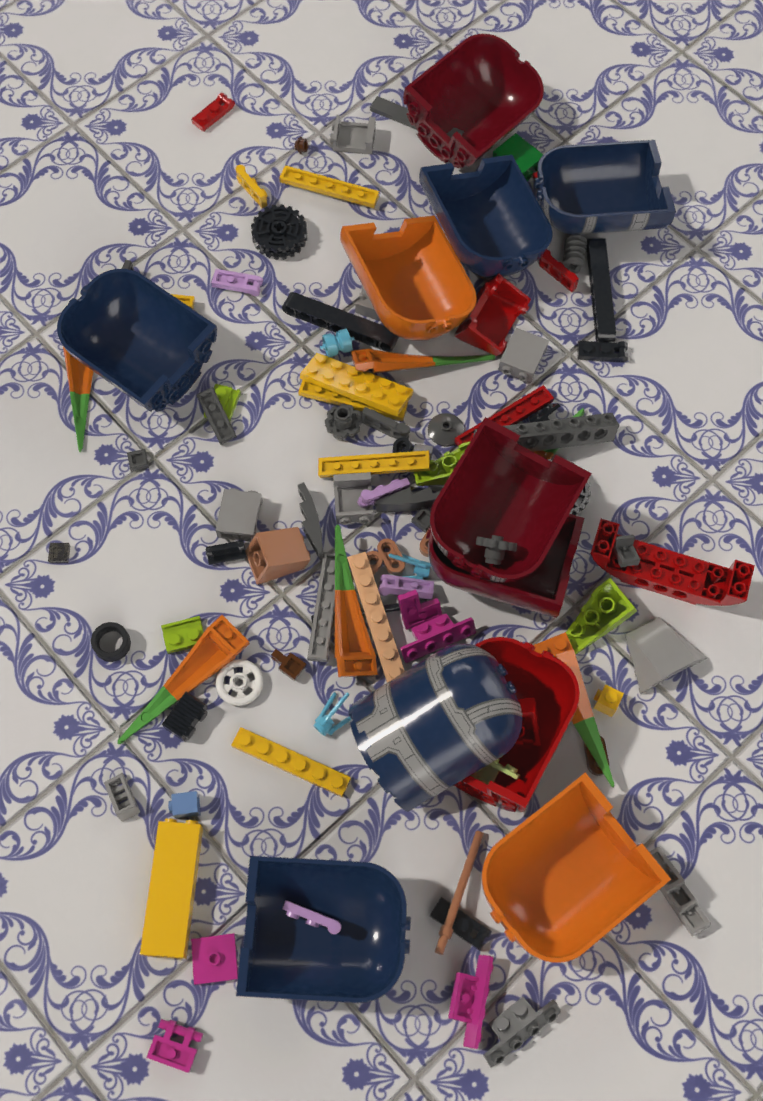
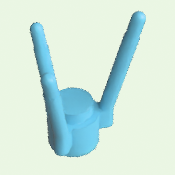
M391 553L388 554L390 558L415 565L413 573L417 574V576L401 577L422 580L423 577L428 578L431 567L429 562L402 554L403 557Z
M334 692L320 715L316 718V723L313 726L323 736L327 733L332 735L337 729L352 720L349 716L335 726H332L334 722L330 719L349 696L348 692L339 700L329 714L325 715L337 695Z

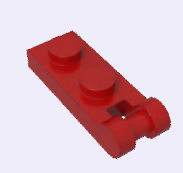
M223 92L219 93L213 102L191 119L192 124L204 132L233 109L235 101L231 98L228 99L227 95Z
M547 249L539 259V266L570 292H573L577 288L579 278L575 273L564 267L561 262L553 258L550 250Z

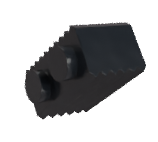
M186 691L164 720L162 726L182 741H185L186 738L189 739L196 730L194 727L198 721L202 722L208 714L206 710L208 708L205 703Z

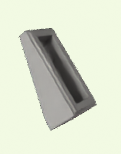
M123 773L104 782L115 813L122 822L140 813L138 804ZM120 783L123 784V785L119 786L118 788L112 790V787H114V786H116V785H118V784H120ZM125 790L124 793H122V794H120L119 796L115 797V795H117V794H119V793H121V792H123V791ZM127 798L129 799V800H127V801H125V802L119 804V802H121V801H123V800H125V799H127Z

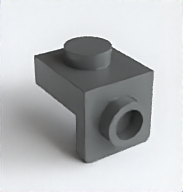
M622 535L615 539L612 551L620 567L639 565L640 558L633 546L635 541L634 535Z

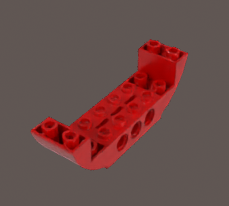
M600 519L590 554L599 567L621 580L620 582L694 605L730 606L747 601L755 565L735 559L730 568H726L635 540L633 546L640 558L639 565L620 567L612 551L616 537L622 536L617 534L620 524Z

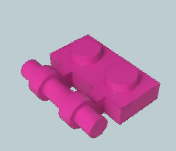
M161 1019L158 1028L166 1030L164 1037L154 1035L146 1058L190 1073L198 1051L190 1047L192 1040L200 1043L203 1033L197 1032L196 1028L191 1026L186 1028L178 1025L177 1021ZM172 1035L183 1036V1043L172 1041Z

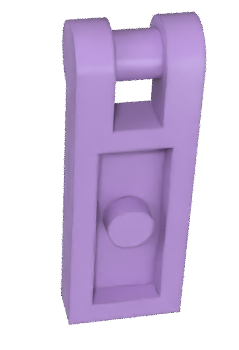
M215 269L211 284L215 288L259 296V287L262 286L263 278Z
M407 478L402 480L395 479L386 486L379 485L372 491L363 490L357 503L362 508L371 506L378 499L407 489L410 482Z
M387 574L380 577L378 591L382 596L388 594L401 595L416 590L419 598L432 600L434 581Z
M288 900L285 901L283 909L287 911V916L297 920L301 916L307 919V924L317 928L319 924L326 926L331 934L340 932L342 926L339 921Z

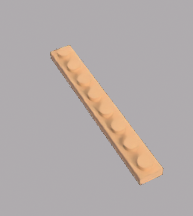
M362 552L347 557V561L386 682L388 683L405 671L367 554Z

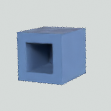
M197 791L171 794L172 800L168 802L169 813H173L176 819L201 816L200 797Z

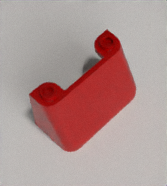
M497 274L479 290L476 295L474 309L459 325L454 336L460 341L492 355H502L507 347L505 338L516 318L528 311V304L531 298L502 275Z

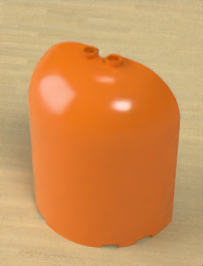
M435 215L404 219L400 231L374 234L376 231L374 223L342 226L340 234L342 246L380 321L396 336L415 341L429 340L442 336L460 325L474 309L476 304L475 288Z
M586 772L498 841L489 851L482 868V887L486 900L492 909L491 917L497 924H502L505 928L504 934L511 943L516 941L526 952L547 962H567L581 956L671 880L643 843L636 845L611 814L610 810L613 806Z

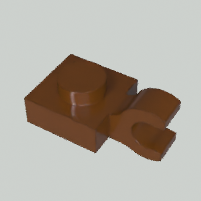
M277 649L271 654V659L281 664L278 670L293 681L297 679L306 667V663L291 652L287 657Z

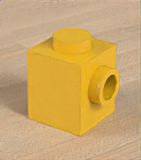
M605 684L603 689H598L593 699L596 701L594 709L612 717L624 693Z

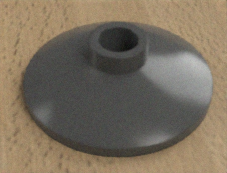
M438 414L428 424L430 439L440 446L455 445L454 439L464 433L462 421L453 414Z

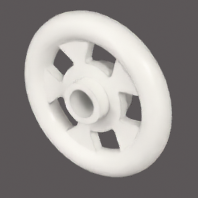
M244 659L233 660L221 668L217 674V693L228 704L235 706L249 704L262 691L264 683L262 672L251 661ZM243 667V673H234V668ZM253 673L255 680L250 682L247 675ZM225 676L231 677L229 685L224 684ZM242 680L243 684L241 686H237V681ZM250 687L253 691L246 696L243 692ZM231 689L238 692L236 697L228 694Z

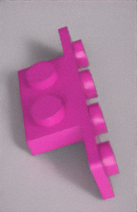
M443 614L411 628L416 641L400 648L405 663H409L476 634L474 620L470 617L453 624L449 616Z
M490 955L478 956L475 976L456 972L448 1018L467 1023L463 1042L464 1047L478 1049L482 1038L481 1029L486 1014L485 1005L490 990V976L493 971V956Z

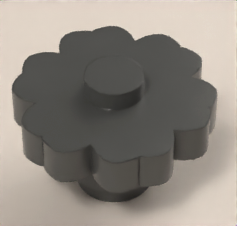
M341 404L340 407L333 406L331 410L327 411L325 427L328 433H333L335 439L345 440L347 436L353 438L360 432L362 418L360 412L354 410L352 405Z
M492 535V538L477 536L476 545L486 546L485 562L501 565L502 560L504 561L506 550L516 551L518 543L503 541L504 537Z

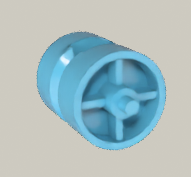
M347 329L339 330L336 332V336L328 333L322 335L323 345L320 346V349H324L328 357L336 356L339 351L343 353L353 351L352 341L355 338L350 337Z

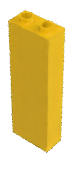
M166 818L165 822L158 821L140 955L187 959L203 827L196 820H186L185 823H177V819Z

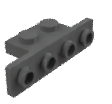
M522 997L492 1020L489 1026L500 1042L484 1054L488 1065L493 1067L500 1064L513 1050H518L529 1037L538 1034L544 1025L548 1022H553L561 1012L557 1002L553 999L536 1012L527 1000Z

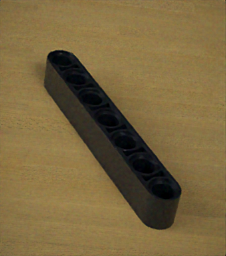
M587 239L586 252L596 342H615L616 326L606 239Z
M295 292L289 293L282 306V310L290 316L335 333L339 330L347 329L350 337H354L356 341L386 352H392L399 339V336L390 332L384 325Z

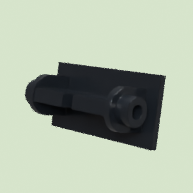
M244 540L206 547L209 565L247 558Z

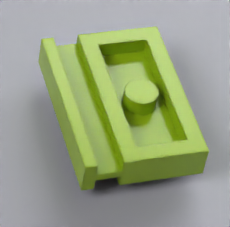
M215 384L214 391L229 421H231L241 392L239 389L234 390L231 387Z
M200 616L161 625L168 654L193 648L204 633Z

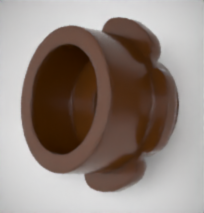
M302 137L295 141V150L299 154L308 151V141Z

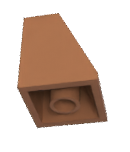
M298 527L258 532L246 549V556L257 585L303 570L311 560L310 552L306 549L304 537Z

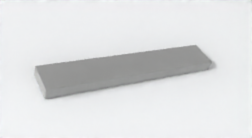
M328 552L323 554L307 656L308 661L328 662L335 614V553Z

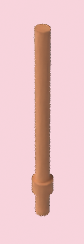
M481 831L475 832L445 923L441 925L438 933L440 937L435 949L437 954L443 955L447 941L451 939L454 930L452 927L484 835Z

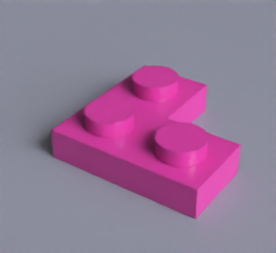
M416 590L397 596L406 630L442 615L440 602L437 598L420 604L419 595Z

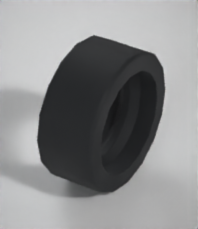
M107 622L94 630L91 637V646L99 658L104 661L114 662L126 656L130 650L131 640L128 632L122 625L115 622ZM108 632H118L122 636V645L114 652L108 653L103 651L99 644L102 636Z

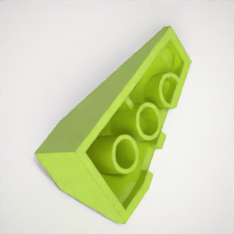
M470 442L459 445V448L451 453L447 451L443 454V457L437 460H430V471L414 472L416 485H445Z
M611 578L607 579L593 591L575 621L572 622L566 631L575 655L637 612L636 608Z

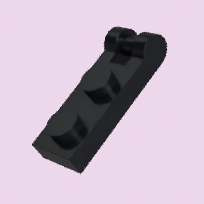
M578 341L577 360L626 362L628 360V354L626 353L628 343L625 341L618 343Z
M441 897L429 916L441 925H444L451 903ZM458 909L452 927L453 933L481 951L484 946L482 943L486 937L489 938L492 931ZM473 928L479 932L476 938L470 936Z

